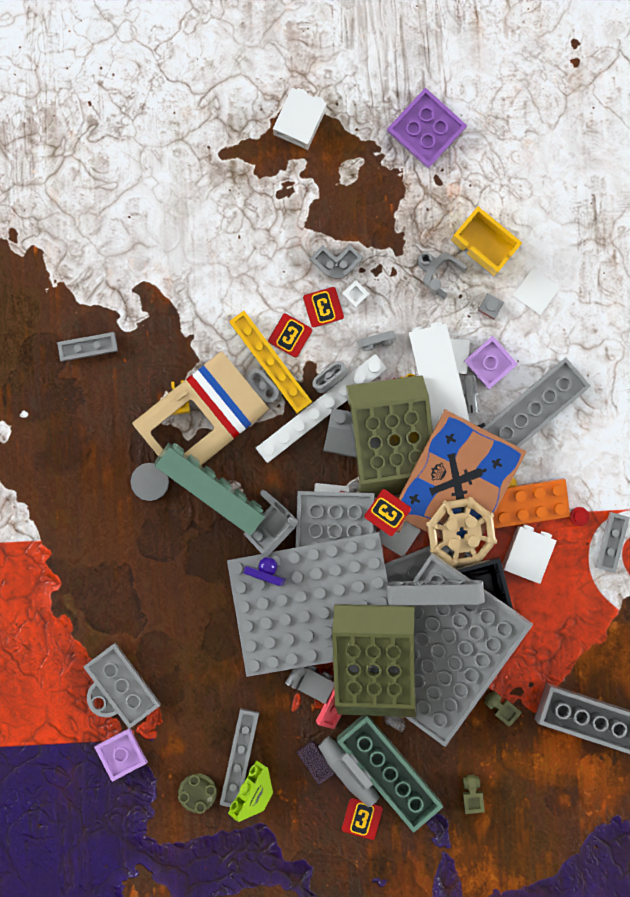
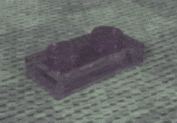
M313 740L297 750V754L318 785L334 775V771L330 768Z

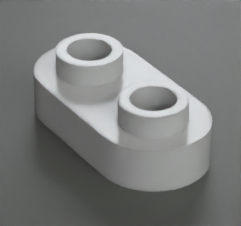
M388 331L360 339L357 343L359 349L369 351L375 348L374 345L382 344V346L393 344L392 340L396 339L394 331Z
M341 361L332 363L314 378L313 387L319 393L329 391L346 377L348 373L347 367Z
M259 369L251 370L247 375V382L266 403L276 401L279 391L274 383L263 371ZM255 376L260 377V381L258 383H255L253 381V378ZM268 390L273 391L271 397L266 396Z

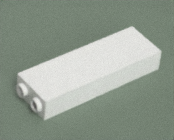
M442 322L432 323L430 328L423 329V326L412 329V332H409L418 375H423L429 395L433 430L444 409L470 422L447 324H442Z

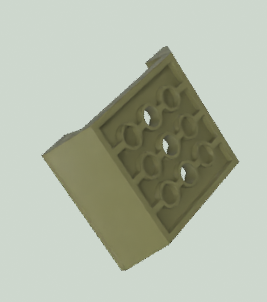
M423 375L346 385L348 405L351 408L359 474V480L357 481L359 493H375V498L383 489L392 495L401 494L433 432L429 395ZM411 432L418 434L416 442L412 443L409 441L408 436ZM392 435H398L399 442L396 445L389 443V438ZM374 437L380 440V444L376 448L370 446V440Z
M334 605L332 640L335 707L338 715L417 716L414 660L415 606ZM356 665L358 666L359 671L352 672L350 671L349 666ZM375 665L380 671L373 673L369 670V667ZM396 666L400 671L398 673H391L389 667Z

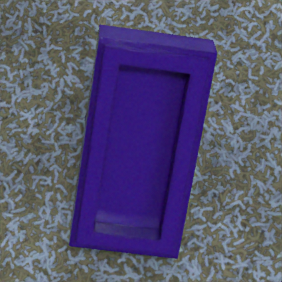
M271 557L261 559L258 569L252 566H245L243 572L246 575L277 586L284 585L286 578L274 575L277 571V562Z

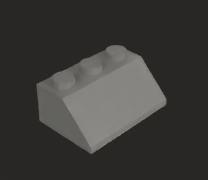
M332 408L324 452L356 458L351 412ZM374 437L370 440L372 448L379 446V438Z

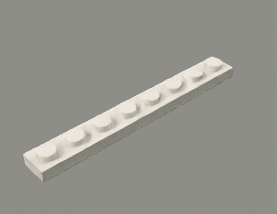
M376 354L257 446V451L269 463L330 415L332 408L337 409L348 400L346 385L372 382L387 370L386 366Z

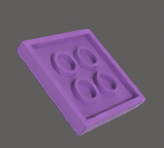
M424 88L387 128V132L429 169L467 128V125L427 88Z

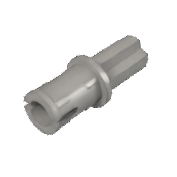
M468 375L465 376L466 394L464 395L467 399L468 413H479V393H477L476 376Z

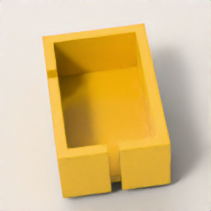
M479 206L451 239L461 250H469L467 255L493 276L500 271L522 244L519 239Z

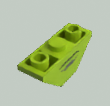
M256 760L250 768L249 775L241 785L240 792L231 804L228 812L236 821L240 822L264 811L273 794L268 767Z

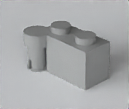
M315 665L292 669L285 684L288 686L292 685V688H297L299 691L325 704L334 688V676L326 671L321 673L316 670L317 667Z

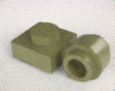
M494 690L484 697V703L490 709L497 708L494 714L509 727L522 713L507 699L501 703L502 697Z
M471 774L463 777L464 789L469 791L463 792L465 814L484 813L483 792L477 791V788H480L479 776Z

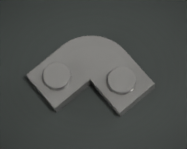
M322 245L310 258V261L320 271L331 278L345 277L363 260V256L351 245L337 258Z

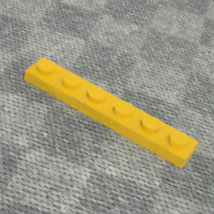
M242 311L229 321L231 326L295 412L298 414L312 403L311 399L247 313Z

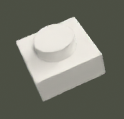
M356 280L342 295L356 308L369 296V293Z

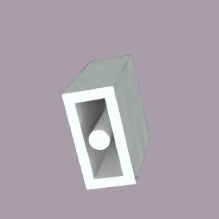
M291 88L273 127V134L308 150L325 114L327 103L321 97L308 95L303 89L297 88L296 90Z
M525 524L522 527L517 526L502 564L503 570L540 584L557 540L551 539L552 535L543 531L540 534L533 532L534 528Z

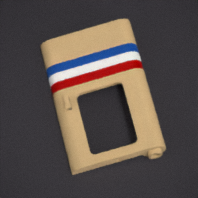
M220 351L132 424L159 456L163 449L151 435V431L189 400H193L214 426V429L184 453L187 456L193 455L202 465L270 409L223 351Z

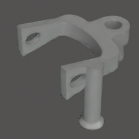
M423 252L418 258V266L426 272L423 283L430 288L431 295H439L445 300L447 293L440 289L441 282L438 279L431 280L436 269L445 261H450L464 273L468 266L446 252L440 254L437 258H434L428 252Z

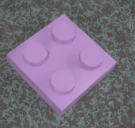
M494 336L489 338L464 360L468 365L467 367L488 390L518 365Z
M131 728L114 735L94 747L111 781L147 764V760Z

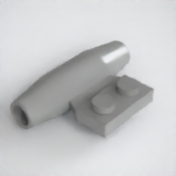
M330 736L318 745L330 768L348 790L367 807L372 806L380 798L370 781L371 776L366 770H361L358 767V761L351 753L348 755Z

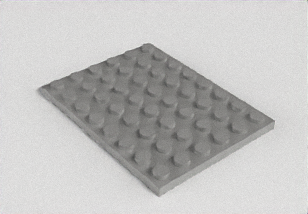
M379 532L272 552L268 557L273 558L277 562V571L274 575L286 578L282 586H277L243 573L245 566H252L258 569L260 560L265 558L262 554L227 560L246 677L333 662L332 629L334 605H389L386 584L389 582Z
M432 553L413 581L471 579ZM485 589V602L482 604L401 605L415 606L414 660L417 716L405 718L444 747L449 743L533 626L532 622ZM375 665L369 667V670L373 673L380 671ZM396 666L389 667L391 673H398L400 671Z

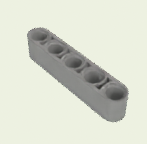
M482 580L397 581L386 584L389 605H476L485 602Z

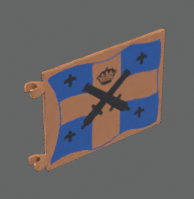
M444 409L398 498L410 506L411 511L396 532L399 533L405 521L428 532L426 524L431 520L444 500L453 501L473 497L474 501L494 514L527 451ZM464 507L453 508V514L464 512ZM471 509L470 515L477 520L482 517L475 510ZM445 513L437 524L442 525L445 523L449 515ZM486 522L481 524L482 535L486 530ZM461 527L457 535L463 538L466 530H463V527ZM436 529L437 537L442 539L441 530ZM466 552L459 553L458 559L464 558Z

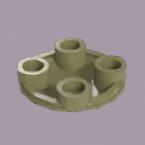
M201 773L186 777L181 782L178 790V800L186 810L199 814L209 809L214 804L217 796L213 780Z

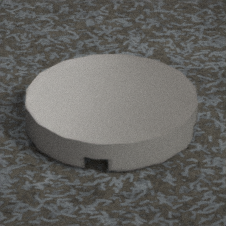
M145 463L137 467L133 472L131 487L135 495L142 500H158L168 490L169 476L156 468L154 463Z

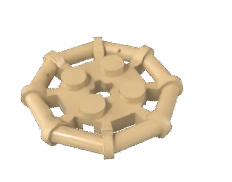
M473 497L453 501L444 500L440 508L426 524L428 526L430 552L437 555L453 568L481 562L493 545L497 544L493 512L486 510L474 501ZM464 507V512L453 514V508ZM473 509L482 517L477 520L469 513ZM445 513L449 515L445 523L442 525L437 524ZM485 522L487 536H483L481 531V524ZM461 527H463V530H466L463 538L457 535ZM436 529L441 530V542L437 540ZM481 540L485 541L486 543L483 545L480 551L476 553V551L474 550L475 547L479 545ZM445 545L453 550L452 557L442 550ZM470 552L472 556L458 559L459 553Z

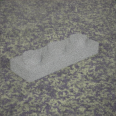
M114 332L57 342L61 362L118 352Z
M609 512L595 568L616 573L630 517Z

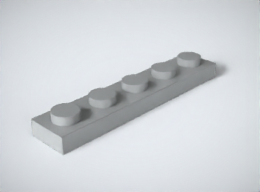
M240 708L220 805L231 806L240 792L241 785L245 781L259 716L258 711Z

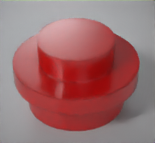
M576 507L570 512V521L576 526H583L589 520V513L583 507Z

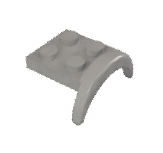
M261 490L260 495L271 506L263 513L265 518L250 536L245 532L244 535L262 555L268 557L298 525V520L265 490Z

